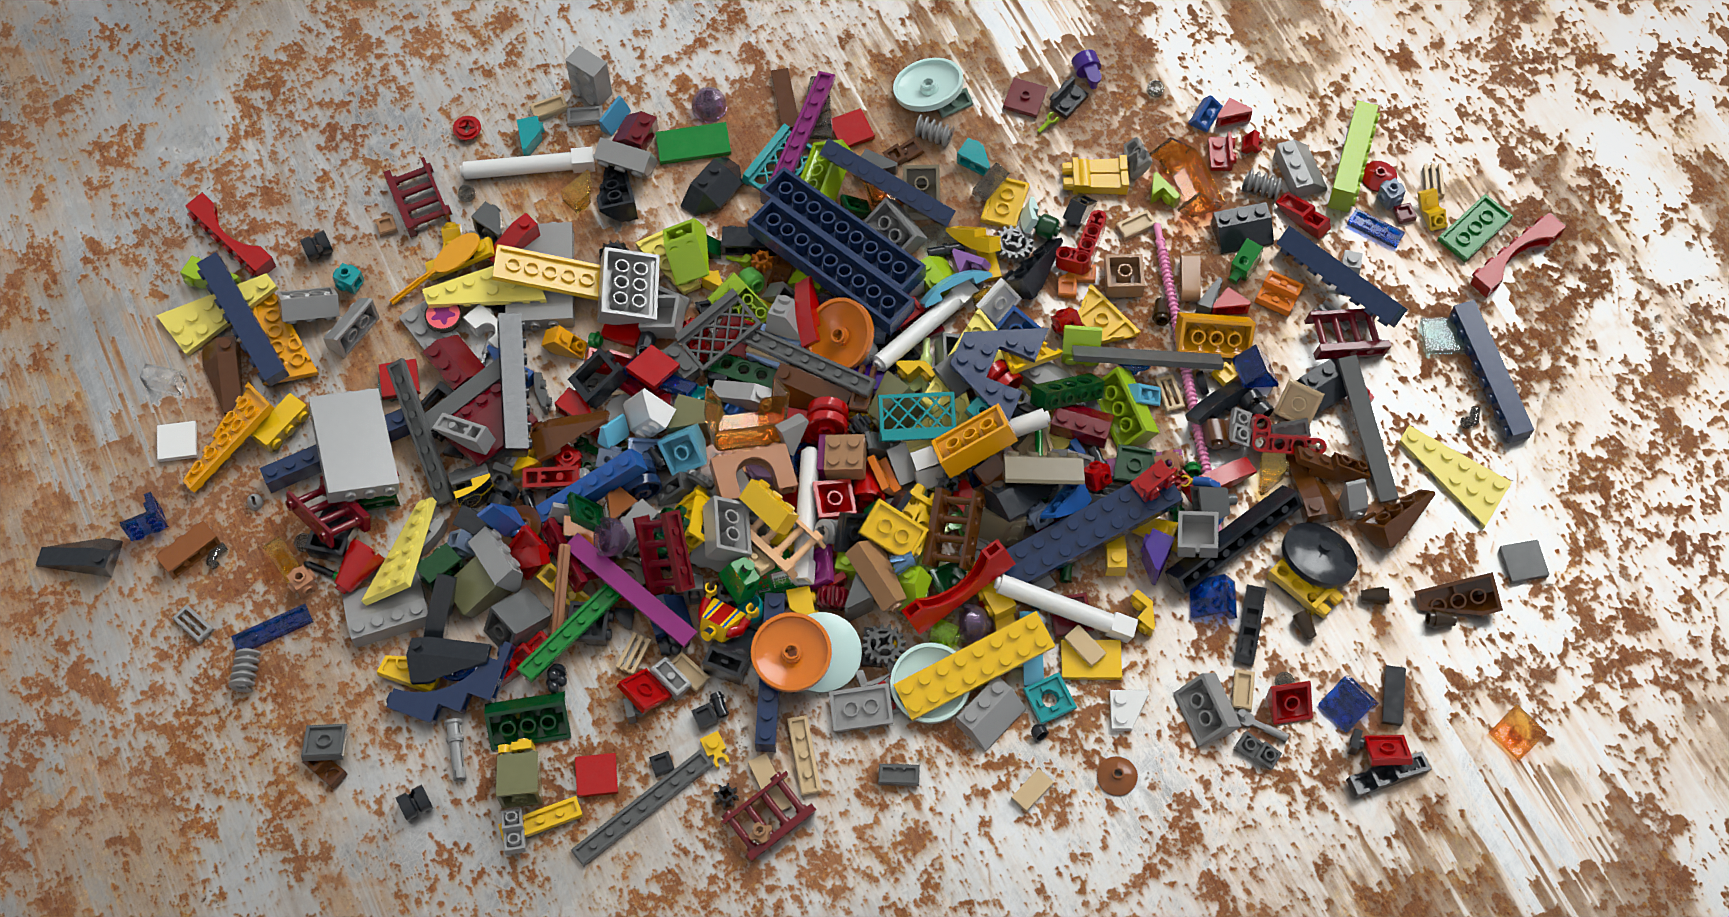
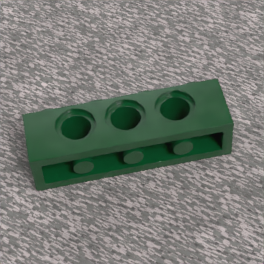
M726 354L704 371L705 378H707L709 372L726 375L728 381L755 383L772 389L773 378L777 370L772 367L763 366L759 362L746 361L740 356L734 357ZM765 377L764 380H759L758 378Z
M1086 373L1035 384L1031 388L1030 403L1040 409L1043 408L1044 411L1102 399L1105 381L1092 373Z

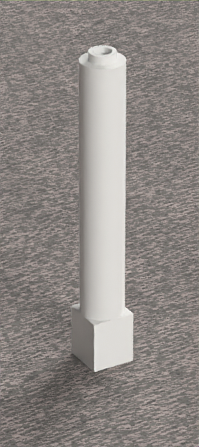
M593 147L571 148V152L464 161L463 165H460V175L464 176V179L467 180L573 170V173L595 172Z
M969 280L956 285L942 301L934 305L872 358L873 366H877L878 371L885 372L957 310H961L973 300L979 290Z
M1043 408L1013 418L1009 423L1016 437H1020L1049 427L1048 422H1051L1048 411L1044 412ZM933 446L910 453L916 471L940 466Z
M806 447L801 451L797 514L799 515L798 519L814 532L816 502L812 482L819 479L817 470L818 450L815 447ZM805 532L795 540L794 554L810 539ZM814 546L795 564L794 570L798 573V576L794 580L789 577L795 586L814 585L816 562L813 560Z
M1004 574L995 580L994 588H996V593L1106 632L1105 636L1121 640L1125 643L1134 638L1138 619L1118 612L1114 614Z

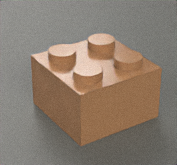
M1105 254L1104 279L1106 298L1143 297L1145 289L1143 254Z
M826 435L824 455L826 479L864 480L866 478L867 458L865 435Z

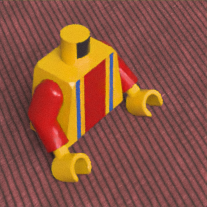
M706 583V596L702 598L698 608L701 637L705 641H710L714 638L719 642H725L728 639L742 636L752 622L750 621L751 618L759 616L758 607L753 612H750L754 606L752 603H749L746 606L748 613L746 615L716 598L711 600V597L717 594V586L715 585L714 590L709 591L710 583Z

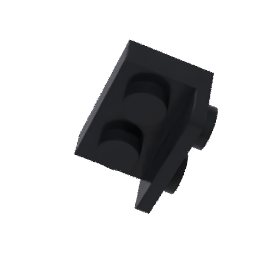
M1072 76L1069 80L1063 82L1057 92L1052 93L1049 99L1050 109L1067 120L1088 98L1089 93L1077 86L1075 78Z

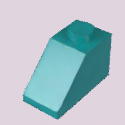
M538 116L517 119L524 156H530L543 141L541 133H545L543 122H539Z
M967 138L957 152V163L988 179L990 164L984 145L977 140Z

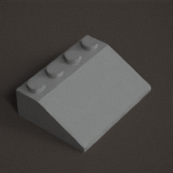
M609 247L604 248L600 261L597 323L622 325L657 321L660 255Z
M418 572L414 574L411 587L367 606L361 600L369 586L351 593L342 594L349 633L356 648L425 627L429 608Z

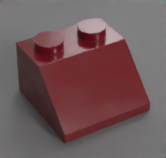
M642 111L626 115L612 141L646 151L656 135L655 132L659 130L657 117Z

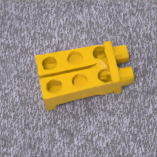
M1119 155V158L1095 160L1072 157V162L1062 163V175H1071V178H1063V190H1072L1073 195H1078V192L1083 194L1127 195L1129 188L1127 155Z
M917 483L909 491L912 497L902 513L928 529L934 493H931L929 498L924 496L925 486ZM927 534L921 542L914 556L921 554L924 544L926 542Z
M700 485L696 486L689 495L684 496L682 501L675 506V509L678 505L687 508L685 517L690 519V523L685 531L688 553L705 541L704 534L701 533L703 505L710 497L707 496V490Z
M1284 557L1269 571L1266 577L1272 583H1277L1298 600L1304 608L1308 609V613H1311V615L1316 613L1323 619L1332 610L1325 602L1329 600L1334 606H1337L1344 597L1337 589L1321 588L1304 581L1291 570Z

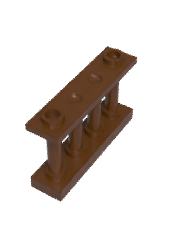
M935 487L922 564L930 568H937L940 562L960 563L959 568L970 572L975 564V552L982 512L986 503L985 496L973 490L971 498L951 496L952 492ZM949 505L970 506L968 517L948 515ZM946 524L966 525L965 536L944 535ZM944 542L963 544L961 556L941 554L942 544Z

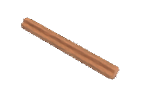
M564 543L559 544L551 635L564 623L571 547L569 544Z

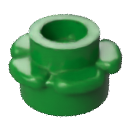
M599 331L589 334V347L599 349L603 345L604 339Z
M1195 461L1187 463L1183 468L1191 478L1201 475L1202 465H1198Z

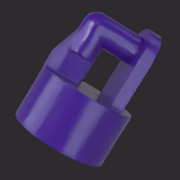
M1083 50L1072 58L1071 63L1076 75L1079 78H1086L1090 88L1094 90L1101 81L1102 76L1099 71L1101 63L1094 50Z

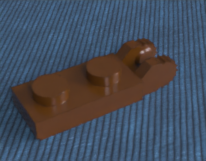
M860 364L858 372L861 374L866 372L864 364ZM872 366L868 377L876 379L877 366ZM873 390L868 398L852 392L848 406L849 412L868 414Z

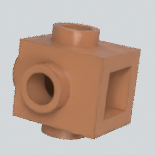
M1173 449L1161 451L1162 455L1154 457L1155 463L1162 459L1170 470L1176 467L1178 469L1176 476L1179 475L1178 472L1183 471L1182 467L1185 466L1183 455H1179V452H1173ZM1169 460L1172 461V466L1170 467L1168 465Z
M304 565L294 568L287 575L289 580L287 586L293 594L297 592L301 599L318 589L314 581L317 577L311 569L307 571Z

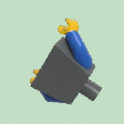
M1188 475L1181 476L1189 479L1188 484H1181L1182 486L1186 487L1193 484V486H1190L1193 511L1219 512L1218 526L1224 521L1226 516L1230 515V506L1237 505L1238 503L1235 493L1228 494L1227 488L1221 487L1219 482L1210 477L1194 476L1190 478Z

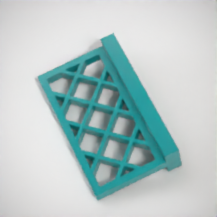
M784 123L743 173L742 183L746 186L750 184L760 191L765 184H758L755 182V179L765 176L766 183L769 181L768 176H772L774 171L767 172L766 166L768 164L777 165L779 159H777L776 153L783 151L786 141L791 134L788 125ZM807 142L805 149L811 151L812 145ZM801 156L799 160L801 167L794 172L798 177L803 172L808 156Z
M954 392L877 395L879 442L933 440L956 427ZM942 396L950 397V405L946 409L938 403ZM923 397H928L933 402L927 410L919 404ZM904 398H909L914 403L908 411L899 404ZM882 399H890L895 403L889 412L883 407ZM916 405L924 412L918 420L910 414ZM934 405H937L943 411L937 419L929 413ZM897 406L905 413L899 421L891 415V412ZM926 414L934 421L930 427H924L920 423ZM944 414L951 418V426L944 427L939 422ZM907 415L915 422L911 428H906L901 424ZM888 416L897 423L892 429H884V420Z

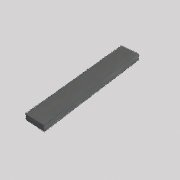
M499 357L425 413L431 433L435 431L432 427L442 413L455 414L500 381Z

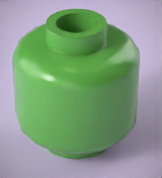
M747 267L739 273L738 277L754 293H758L763 289L765 278L756 268Z

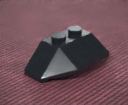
M726 156L713 159L690 183L680 205L681 208L693 216L720 210L742 186L740 165Z
M1338 359L1325 361L1297 380V382L1325 394L1317 412L1326 410L1347 396L1337 363Z

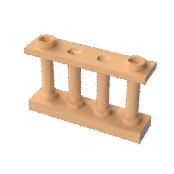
M760 517L752 525L750 524L751 543L775 562V565L792 580L798 576V573L794 570L795 564L816 543L823 549L826 547L822 541L824 537L817 530L813 532L799 519L795 522L798 527L778 547L773 549L769 546L771 544L770 541L778 533L771 529L765 536L759 537L757 530L765 523ZM805 532L810 539L790 559L784 560L782 558L783 552Z

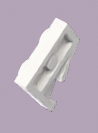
M1110 690L1111 731H1132L1149 695V690Z

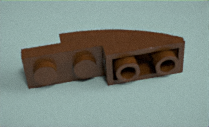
M1297 446L1294 450L1296 463L1307 467L1309 475L1336 481L1366 480L1371 477L1367 463L1350 458L1347 455L1334 452L1329 457L1326 454H1320L1301 446Z

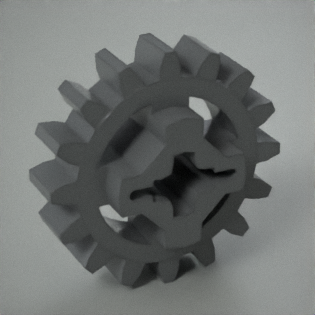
M1010 225L1009 229L1004 226L1002 231L998 230L997 235H995L1001 236V241L1005 239L1003 243L1001 242V251H997L996 254L1001 253L1000 259L1006 257L1007 262H1010L1011 259L1015 263H1017V259L1024 261V258L1029 257L1033 249V239H1030L1031 234H1025L1023 230H1019L1020 227L1018 225L1016 228Z
M883 623L880 624V628L874 625L873 632L867 630L868 637H863L865 644H862V649L866 650L865 657L870 656V663L877 661V666L884 663L885 667H887L888 662L895 665V659H899L901 654L905 652L904 646H906V641L902 640L903 633L898 634L897 627L892 630L891 624L887 628H884ZM894 640H896L897 642V648H895V645L893 644ZM871 642H873V645L875 646L874 650H872L871 648Z

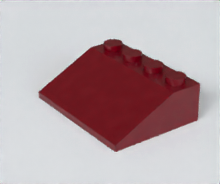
M499 381L452 415L486 426L496 440L488 453L484 455L472 451L444 436L446 441L478 467L503 449ZM531 412L530 415H527V420L531 421V427H533L538 422V419Z

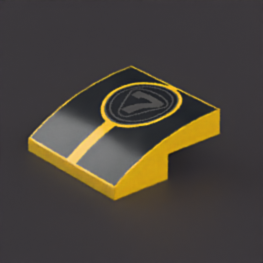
M490 473L472 478L473 486L454 491L459 508L463 504L470 508H478L486 502L489 495L493 493L492 489L494 488Z

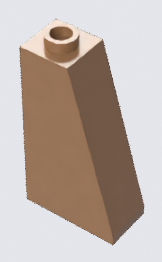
M871 540L857 542L845 555L883 612L898 610L902 607L901 603L907 598L884 548Z

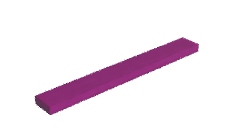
M818 71L771 178L783 167H786L793 173L795 172L835 82V74Z
M578 532L567 543L571 546V555L683 648L697 634L695 629Z

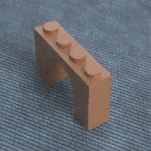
M776 442L768 447L761 448L757 446L744 452L742 450L734 451L729 455L718 454L710 459L709 467L717 496L741 501L738 498L741 493L736 473L747 465H759L765 468L772 477L776 492L780 495L794 493L797 490L798 483L786 443L780 444Z

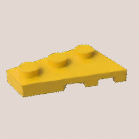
M385 655L377 670V676L423 692L434 691L441 677L437 678L436 682L430 684L412 685L406 656Z

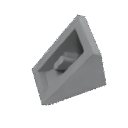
M800 413L775 425L781 442L786 443L788 452L792 456H794L809 423Z

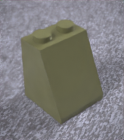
M889 371L884 374L868 411L872 417V423L878 428L877 395L915 393L910 386ZM904 398L899 404L908 411L914 403L909 398ZM882 399L883 407L889 412L895 403L890 399ZM916 405L910 414L917 419L923 411ZM897 406L891 412V415L899 421L905 413ZM907 415L901 424L908 428L914 421ZM888 416L884 420V429H892L897 423Z
M678 394L673 407L676 411L667 425L668 434L698 423L705 440L719 438L720 433L724 432L726 428V421H724L725 412H723L722 404Z
M477 556L454 576L457 577L454 602L462 616L475 618L513 593L494 584Z
M525 750L523 753L517 754L505 752L497 756L496 797L502 809L543 804L541 758L538 751Z

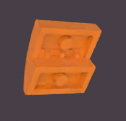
M1270 270L1254 302L1289 317L1304 284Z
M875 455L867 458L883 492L895 496L899 490H904L902 485H899L893 466L886 457L878 460Z

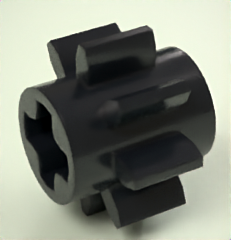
M858 413L849 420L851 425L848 426V429L852 434H865V431L871 429L869 424L872 421L867 414L862 416L861 413Z
M943 472V477L936 478L938 485L935 487L946 489L952 492L951 496H953L954 491H959L958 484L960 481L955 479L956 476L949 478L947 473Z
M729 783L723 787L718 785L719 791L713 793L714 797L718 798L715 801L716 806L721 804L723 810L729 806L734 808V801H739V796L734 795L737 793V788L732 789ZM726 794L730 795L727 797V799H723V797H725Z

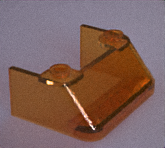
M1170 137L1149 153L1151 158L1160 162L1159 167L1165 174L1168 173L1173 176L1185 199V202L1177 208L1178 212L1185 214L1187 217L1194 218L1220 209L1225 205V200L1204 160L1194 147Z
M774 379L773 396L763 398L758 404L757 412L723 415L721 399L710 386H706L704 416L712 445L718 451L769 446L776 442L781 443L775 425L787 419L790 392L778 379Z

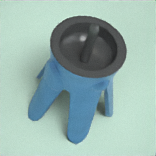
M909 551L904 555L889 557L891 563L897 562L893 565V568H895L894 572L898 573V576L909 567L917 565L915 558L920 555L913 557L912 552Z

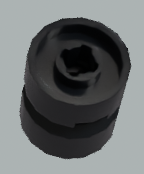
M324 230L314 233V237L307 236L300 239L309 262L319 258L320 254L325 256L334 252Z
M1257 388L1246 393L1238 403L1243 410L1252 413V417L1255 414H1263L1269 417L1274 411L1273 406L1267 400H1264V396ZM1264 418L1259 419L1257 424L1265 421Z
M500 479L492 489L493 493L489 495L485 506L496 503L512 507L511 502L516 500L520 491L512 483Z
M422 784L411 789L410 794L405 792L395 797L407 821L416 817L419 811L424 813L433 808Z

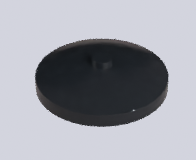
M1312 522L1299 523L1291 527L1282 540V554L1288 566L1301 579L1314 586L1326 589L1341 588L1347 585L1356 574L1358 562L1353 548L1345 538L1327 526Z

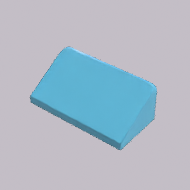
M1140 383L1128 384L1136 403L1160 406L1161 387Z
M625 414L617 416L601 427L597 441L598 444L610 449V446H615L629 436L630 433Z

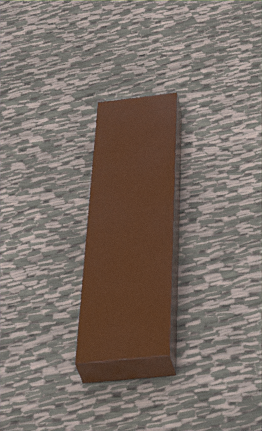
M788 68L771 70L781 125L785 123L790 127L789 130L792 131L798 118V112Z

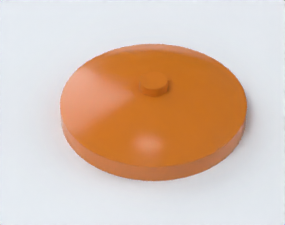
M848 298L830 299L817 308L821 324L817 328L821 341L806 348V350L853 370L865 360L870 352L874 339L873 321L869 312L860 303Z
M796 612L782 613L768 619L757 630L751 645V659L757 675L768 686L782 692H800L816 685L828 671L832 658L831 641L824 627L814 618Z

